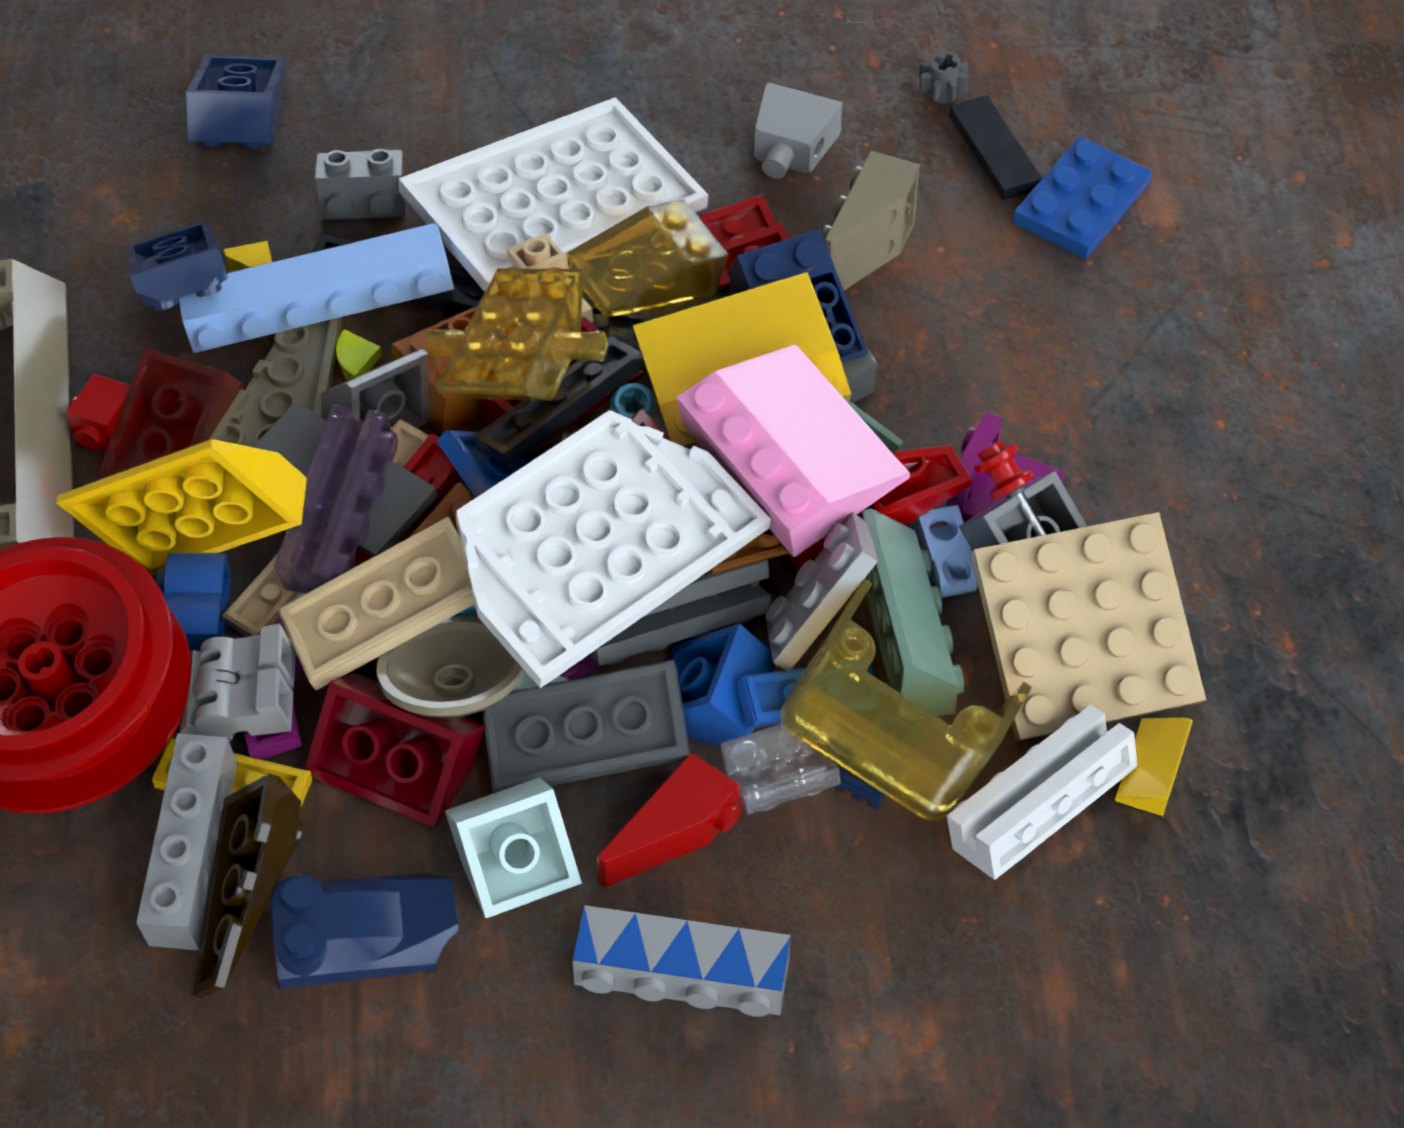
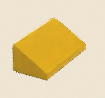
M1184 717L1141 719L1135 737L1138 767L1121 780L1115 798L1116 802L1160 816L1164 815L1193 719Z

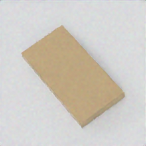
M446 517L277 609V612L309 682L315 690H318L329 684L330 681L346 675L475 603L460 536L450 518Z

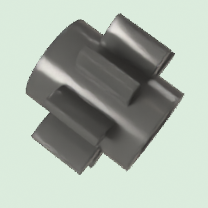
M941 51L933 53L930 63H920V92L927 91L929 98L938 103L955 101L958 91L966 93L968 90V63H961L960 58L952 52Z

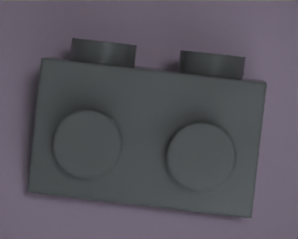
M375 149L358 152L335 150L329 153L317 154L315 182L320 220L406 217V199L399 192V178L403 177V152L401 150Z

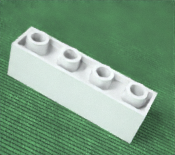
M1090 704L1075 717L1067 719L1058 730L1040 744L1031 747L1022 758L1004 772L996 774L986 786L968 800L960 802L947 815L953 850L996 880L1138 767L1134 732L1121 723L1107 731L1105 713Z

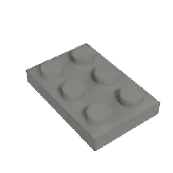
M853 512L844 524L837 523L829 531L824 541L825 548L814 561L809 559L802 565L795 577L794 587L786 597L779 596L772 603L766 614L772 660L774 664L784 670H791L878 562L868 522Z

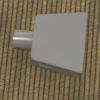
M768 82L755 127L754 157L758 161L763 162L762 170L771 178L780 179L785 176L788 169L802 173L811 172L841 133L843 102Z

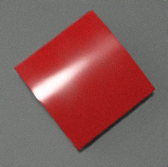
M763 194L685 220L683 230L696 255L720 289L730 286L727 269L738 255L790 238L783 222L776 223Z

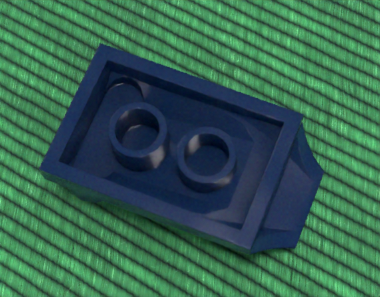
M209 220L125 247L130 277L141 305L152 306L153 311L171 308L179 303L178 298L196 293L197 297L214 294L222 289L221 283L228 278Z
M422 873L318 883L316 879L310 876L294 875L281 881L274 889L272 895L274 948L278 981L281 989L437 970V960L443 948L459 931L453 877Z

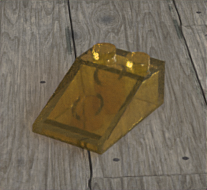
M684 199L647 206L565 254L570 272L605 318L716 294L728 257V253Z

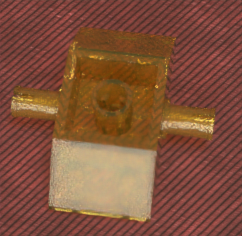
M558 267L548 269L497 268L465 330L431 328L426 335V351L430 358L451 357L436 386L439 394L469 399L552 401L571 360L604 361L608 348L605 332H581L582 270L561 269Z

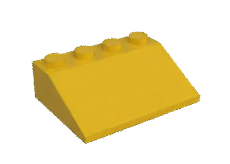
M808 272L633 325L667 437L672 442L690 450L693 446L700 449L701 447L684 428L676 397L717 370L795 344L849 403L851 397L850 387Z
M211 439L57 495L56 504L108 545L131 556L153 576L157 574L158 568H165L168 553H220L301 525L307 477L278 452Z

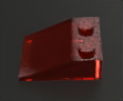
M144 347L98 476L106 478L208 441L239 391L243 390L245 384L226 371Z

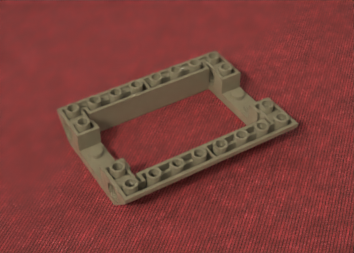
M14 259L0 260V330L13 325L16 503L0 505V550L35 539L75 537L74 517L56 504L57 495L73 490L71 426L66 414L70 403L67 288L64 282Z

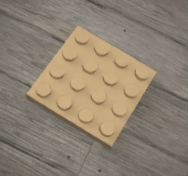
M1159 512L974 549L970 553L1015 742L1053 734L1067 719L1075 717L1090 704L1105 713L1107 723L1201 703L1206 700Z

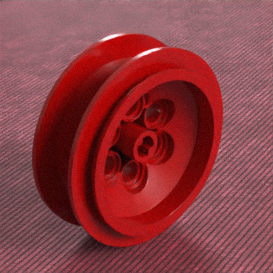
M51 537L21 542L0 550V809L32 814L61 812L93 803L114 793L139 776L156 760L176 733L183 719L191 678V651L188 640L177 618L168 608L164 595L153 577L140 563L117 548L90 539Z

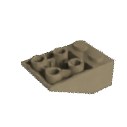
M870 151L863 167L856 166L851 178L848 196L841 195L836 206L833 225H826L822 232V237L843 290H846L901 253L915 224L920 173L919 164Z

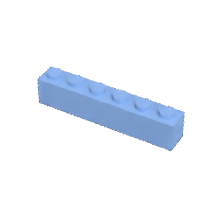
M437 223L227 273L228 278L221 283L222 289L204 297H197L196 293L180 297L179 304L193 353L454 290L439 227Z

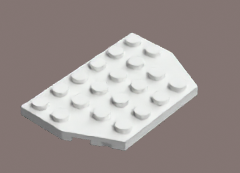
M609 410L456 511V523L477 616L539 688H542L769 529L771 518L708 451L693 446L691 450L664 439L663 432L648 426H638L631 419Z

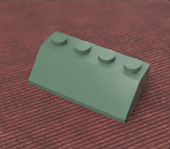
M873 509L862 510L861 518L868 522L878 562L861 583L895 713L909 720L955 714L957 695L964 693V678L960 665H952L950 653L953 652L952 634L949 625H941L939 614L942 613L938 586H930L928 578L931 575L929 552L927 548L920 549L915 530Z

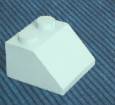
M540 777L445 810L459 858L485 918L582 884L554 790Z

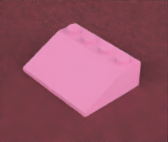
M796 344L717 370L676 397L684 428L700 447L708 451L771 518L770 530L793 557H796L828 535L829 531L837 523L843 524L852 512L857 515L910 478L908 470Z

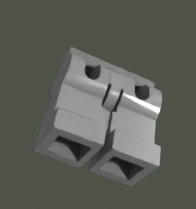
M280 624L261 627L260 635L238 639L213 637L201 644L200 652L195 650L191 652L190 687L184 716L180 725V734L227 737L230 742L233 739V734L236 732L248 731L251 736L291 731L294 693L290 687H294L296 651Z

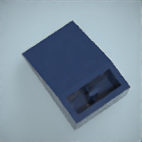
M820 229L738 255L727 269L735 294L808 272L838 350L841 363L868 354Z

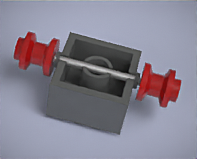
M1001 439L977 453L981 462L976 464L974 469L977 473H988L995 484L989 493L992 500L1004 495L1005 497L958 526L972 551L974 549L1088 526L1056 471L1029 481L1034 477L1031 469L1020 470L1013 459L1019 449L1016 443L1006 446Z

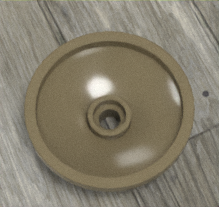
M452 616L380 655L376 668L380 689L387 699L409 712L434 718L465 716L491 707L507 696L518 685L525 672L478 617Z

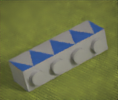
M584 905L572 960L574 985L583 986L591 992L600 994L611 991L633 993L647 1001H660L664 998L686 1001L691 1006L701 1009H711L716 1006L739 1009L746 1015L755 1017L766 1016L767 1014L781 1015L790 960L791 935Z

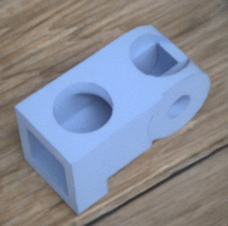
M958 505L930 510L916 519L914 528L920 549L927 548L929 552L932 586H938L941 598L976 592L977 579L970 554L972 551L958 527L963 524ZM936 522H948L947 526L930 529L931 525Z

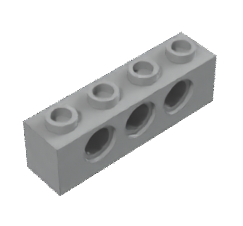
M177 733L136 922L148 946L200 951L224 798L232 793L238 764L227 737Z

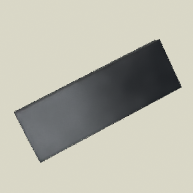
M984 95L950 105L949 117L1001 198L1005 200L1031 192L1042 180V176L989 96Z

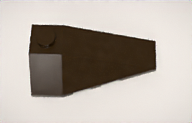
M269 773L224 798L193 996L202 998L225 988L295 847L300 841L303 830L302 820L299 819L302 801L277 775Z

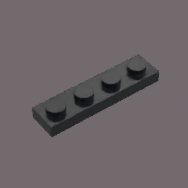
M611 336L477 433L474 439L478 450L506 468L510 467L643 369L645 363L642 352Z

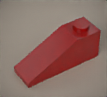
M691 753L597 856L598 882L607 888L709 845L720 831L728 832L737 822L741 813V807H739L740 784Z

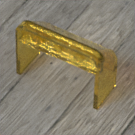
M864 579L835 618L783 702L781 719L790 733L916 815L930 821L941 820L958 805L998 748L1032 686L1023 682L995 713L981 706H970L963 709L957 715L951 726L866 672L875 656V643L871 635L864 628L850 620L872 585L871 582Z

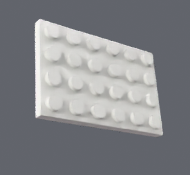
M616 97L399 178L400 194L427 225L438 224L443 244L487 295L520 283L509 260L507 249L545 232L567 256L568 263L705 209L708 204V194Z

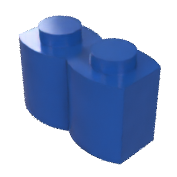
M168 553L165 568H158L157 585L164 595L168 608L173 612L183 628L191 652L193 650L200 651L201 644L207 639L225 637L226 622L223 620L222 615L228 607L231 570L226 553Z

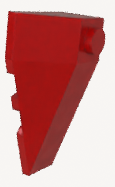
M951 445L895 451L893 455L908 470L910 478L865 509H873L906 526L971 486L972 479ZM862 511L857 514V516H859L860 518ZM826 536L796 557H793L791 553L787 554L797 573L807 560L811 559L814 561L825 548L824 541Z

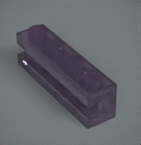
M332 405L307 474L302 524L287 529L274 565L285 590L307 594L355 567V553L358 541L363 542L369 532L370 517L368 513L373 500L378 501L382 495L384 487L383 473L387 461L393 460L397 451L398 437L393 432L386 413L368 410L365 420L361 421L355 419L351 407Z

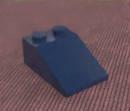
M204 55L186 91L188 141H200L201 145L207 147L222 146L225 142L242 143L243 147L250 149L264 148L267 144H273L278 131L287 67L286 58Z

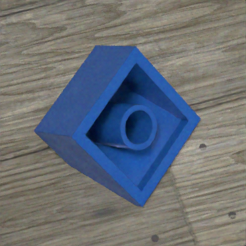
M740 623L674 644L668 661L674 660L677 666L688 738L720 745L750 736L754 728L747 729L735 681L742 676L773 672L776 664L773 663L771 650Z

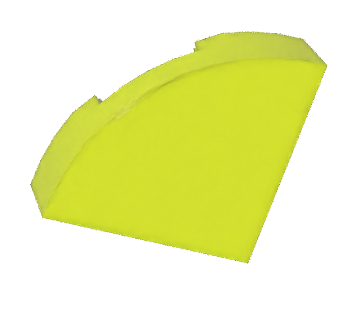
M345 329L337 340L336 354L338 364L348 381L369 372L382 357L380 346Z

